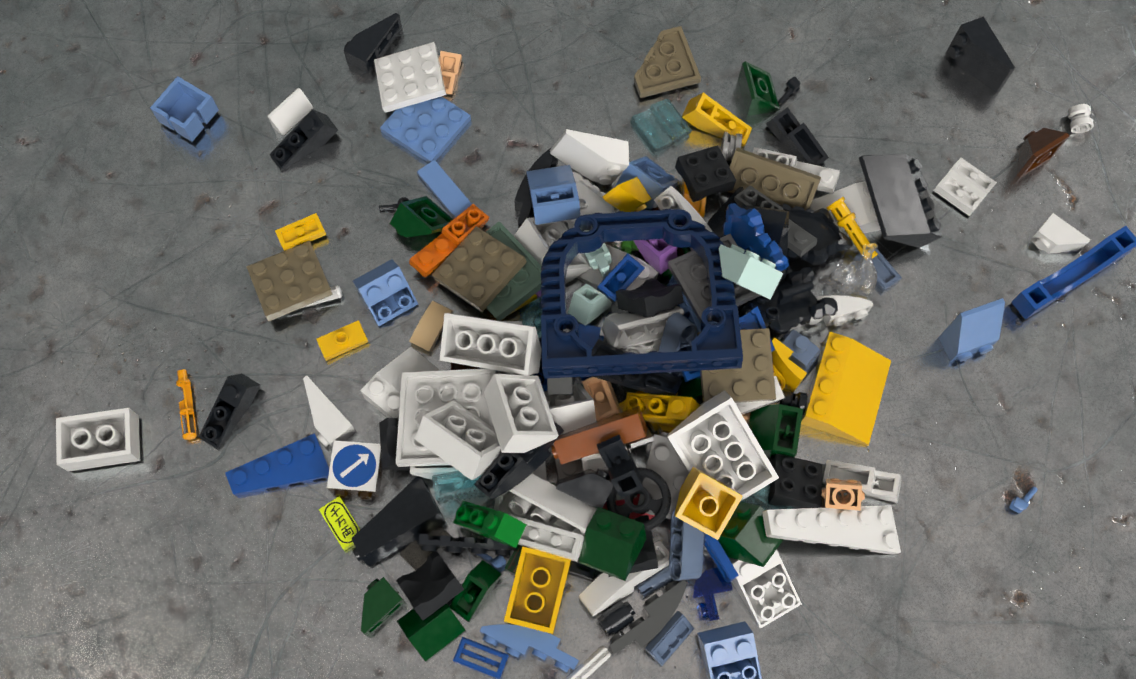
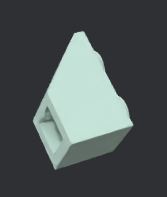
M585 284L573 293L567 314L574 316L578 322L586 326L609 309L612 302L604 294Z

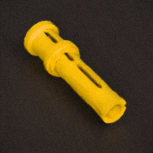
M843 196L826 208L831 210L838 221L837 225L845 229L864 258V261L867 262L877 256L878 253H876L866 235L855 221V213H851L844 202L845 198Z

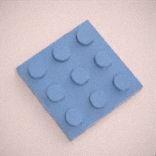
M441 96L395 110L380 127V130L398 144L427 163H430L433 160L436 161L469 123L471 115Z

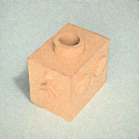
M837 478L826 479L825 488L822 489L825 508L861 511V502L865 499L861 481L852 479L840 480Z

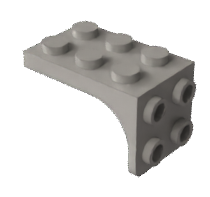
M660 431L658 435L654 434L653 436L654 441L651 444L646 468L657 472L666 481L670 489L671 506L666 518L671 519L672 512L677 505L680 488L687 478L689 471L668 439L667 435L669 433ZM645 477L643 487L647 489L654 500L661 499L662 494L659 486L653 480ZM640 494L638 505L644 502L645 497L643 494ZM651 510L646 512V514L654 515Z

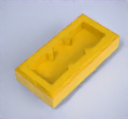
M359 320L316 339L326 361L368 343Z

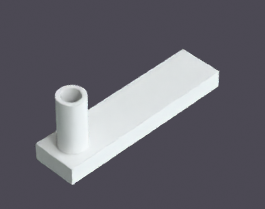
M508 514L526 524L519 540V545L578 561L584 542L583 535Z

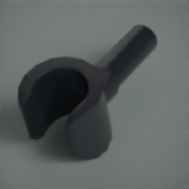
M795 76L787 81L786 86L789 89L778 100L780 105L792 93L795 94L799 91L800 81Z
M402 197L398 200L397 204L379 205V211L397 210L401 202L409 201V199Z

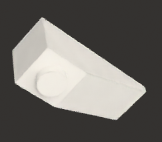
M305 376L303 380L314 426L319 432V435L316 437L325 447L330 445L333 448L334 440L346 441L356 430L311 379Z

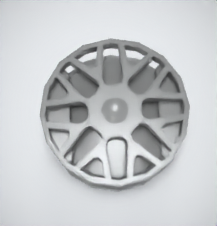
M724 132L721 152L726 161L732 162L736 148L741 149L742 134L730 135L728 132Z

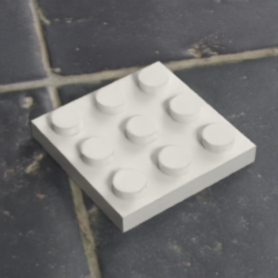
M435 42L374 59L382 108L385 113L446 95Z

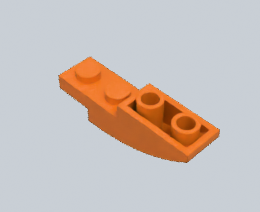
M472 204L443 227L442 234L410 258L409 264L426 278L448 258L476 226L482 229L488 222L489 216Z

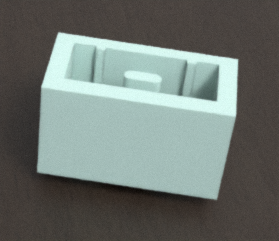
M732 244L730 248L720 245L719 254L722 277L756 294L771 299L783 275L782 272L774 269L776 264L766 259L760 262V256L748 250L743 254L745 250Z

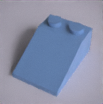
M1003 298L960 313L938 337L950 362L957 359L960 362L971 358L973 353L980 352V354H984L994 349L993 345L1000 338L1005 307Z

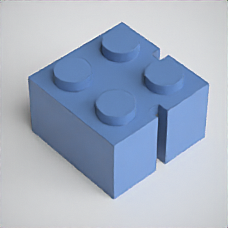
M178 76L150 107L158 122L172 130L175 129L178 134L191 142L203 130L204 126L202 123L208 124L219 110L212 96Z

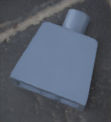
M792 329L779 341L793 351L789 360L807 372L803 379L804 381L818 364L820 349L809 341L806 336Z

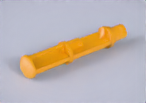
M182 369L177 371L178 380L176 381V385L183 388L184 400L179 402L182 438L192 440L197 437L191 381L188 379L187 370ZM185 415L188 433L184 434L182 416ZM189 415H193L195 433L190 431Z

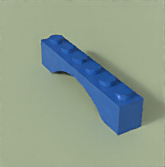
M1124 226L1067 266L1023 290L1011 303L1025 320L1128 255L1136 248L1135 235L1127 226Z

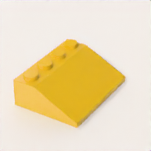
M829 332L822 345L801 424L868 446L891 360L852 338Z

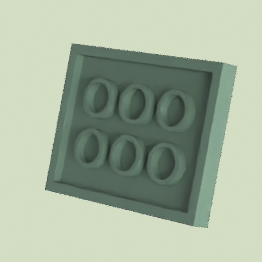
M499 221L488 229L486 233L525 257L527 263L486 307L497 321L504 319L541 290V265Z

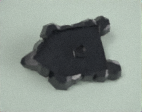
M785 203L779 205L784 211H789V219L817 238L816 246L801 257L803 261H807L812 265H820L829 256L852 247V240L843 234L839 227L833 223L834 220L829 210L824 208L816 211L812 209L804 210L803 207L795 206L793 208ZM788 248L787 257L796 258V256H799Z
M802 267L798 271L788 273L786 278L778 283L771 299L759 296L748 301L740 310L739 317H743L758 306L765 326L768 327L770 325L773 331L781 335L786 334L792 327H796L799 324L810 323L811 317L813 319H822L825 315L834 316L838 311V306L834 298L825 297L817 300L811 292L814 289V272L811 267Z

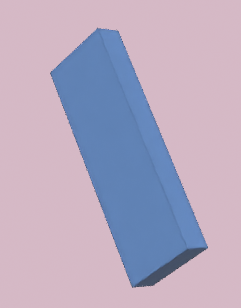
M435 160L417 171L420 179L454 219L472 205Z

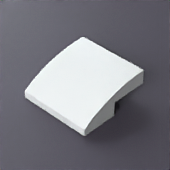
M960 158L933 191L970 216L997 182L963 158Z

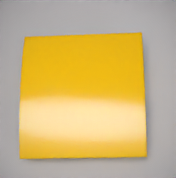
M774 337L772 340L775 349L772 352L773 365L784 377L785 388L794 393L807 372L789 360L793 351Z

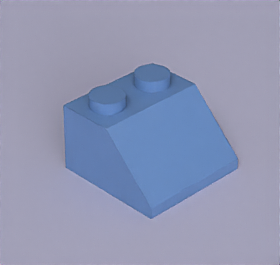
M645 156L629 162V166L623 171L616 184L619 185L638 177L652 198L646 203V209L651 210L657 207L654 199L670 186L675 188L680 181Z

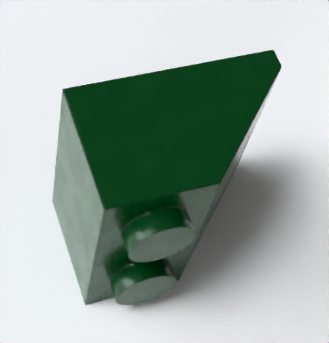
M743 501L739 502L718 541L729 558L764 567L784 539L766 537L762 514L766 510L761 506Z
M598 507L587 526L579 563L626 581L646 541L644 523Z

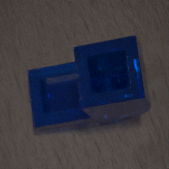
M717 567L706 570L694 582L691 589V601L701 599L702 603H699L701 618H705L707 624L719 620L714 596L729 594L733 590L731 582L726 583Z

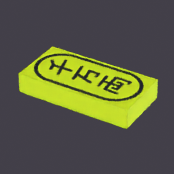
M339 496L321 507L319 511L345 551L354 545L352 537L361 529Z

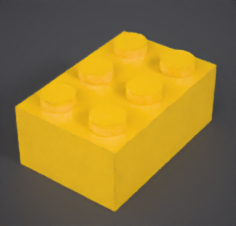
M522 546L504 622L553 634L571 560Z

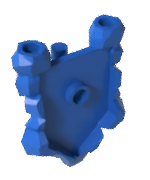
M735 203L729 204L726 210V222L723 225L724 235L731 234L737 246L745 250L743 254H745L746 250L760 256V262L766 259L776 264L774 269L780 272L785 270L789 266L788 258L783 255L781 247L771 240L768 233L764 232L761 214L755 208L745 210Z

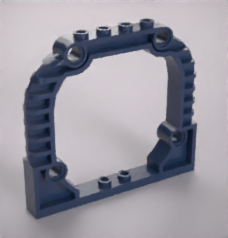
M682 209L641 210L639 212L619 211L605 214L593 213L578 217L575 220L574 227L565 231L561 238L551 244L541 266V335L544 379L742 368L743 351L734 282L722 277L719 247L724 244L714 232L707 230L703 224L693 221L690 213ZM663 239L673 247H691L703 259L707 271L710 307H707L702 312L701 333L691 342V351H650L643 354L626 352L622 355L592 356V348L579 338L577 319L570 314H566L565 279L568 266L578 253L594 252L601 248L604 242ZM709 321H715L717 324H710ZM564 329H570V330H571V331H569V332H562V330H564Z

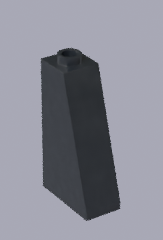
M417 476L352 537L355 545L352 551L358 561L363 560L369 567L415 541L418 534H427L446 523L428 485L422 477Z

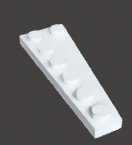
M891 505L861 506V511L834 508L775 509L762 512L766 537L792 541L800 540L813 544L823 543L835 547L844 546L856 550L866 549L870 552L891 555L901 553Z

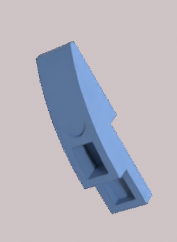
M510 624L482 626L480 629V633L484 635V641L493 646H496L497 643L502 644L506 647L505 652L516 658L519 655L525 657L529 648L533 649L532 654L544 661L547 657L556 661L554 666L564 672H568L569 669L574 671L579 662L578 659L557 649L561 639L547 632Z

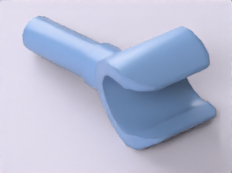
M1033 486L1022 499L1015 496L1009 508L1017 513H1021L1029 506L1028 502L1038 489Z
M486 553L476 554L498 572L505 569L507 562L502 555H498L493 559Z

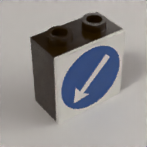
M334 440L327 488L331 493H334L333 496L348 498V495H358L357 498L363 500H372V496L379 497L383 471L380 444Z

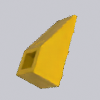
M627 393L623 412L640 406L645 421L676 428L701 405L692 397Z

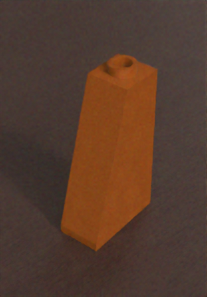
M640 406L560 435L554 442V445H551L554 458L559 459L562 465L599 453L597 449L598 443L619 434L624 444L646 437L647 426Z

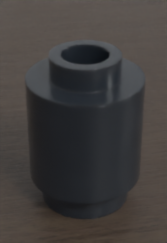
M619 600L603 611L597 621L609 636L612 633H618L634 621L633 615L636 613L628 601L623 603Z

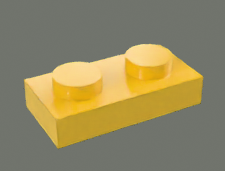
M317 213L275 230L284 251L326 235Z

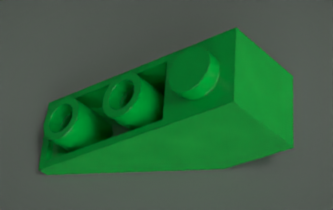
M463 501L457 509L456 517L453 521L458 526L514 548L517 547L526 527V524L507 513Z

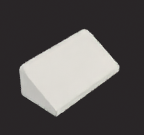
M297 88L268 115L272 127L281 135H285L313 109V106L302 90Z

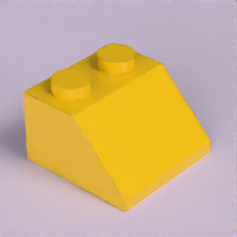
M692 467L680 488L674 516L718 540L743 496L731 487Z

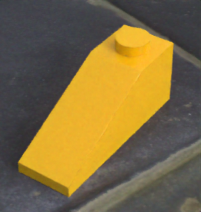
M704 92L688 101L682 115L684 120L697 129L722 139L724 132H728L730 135L742 134V147L745 146L752 130L749 125Z

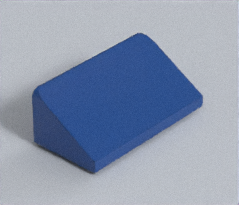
M627 253L597 286V290L615 302L617 300L616 291L620 289L626 290L645 267Z

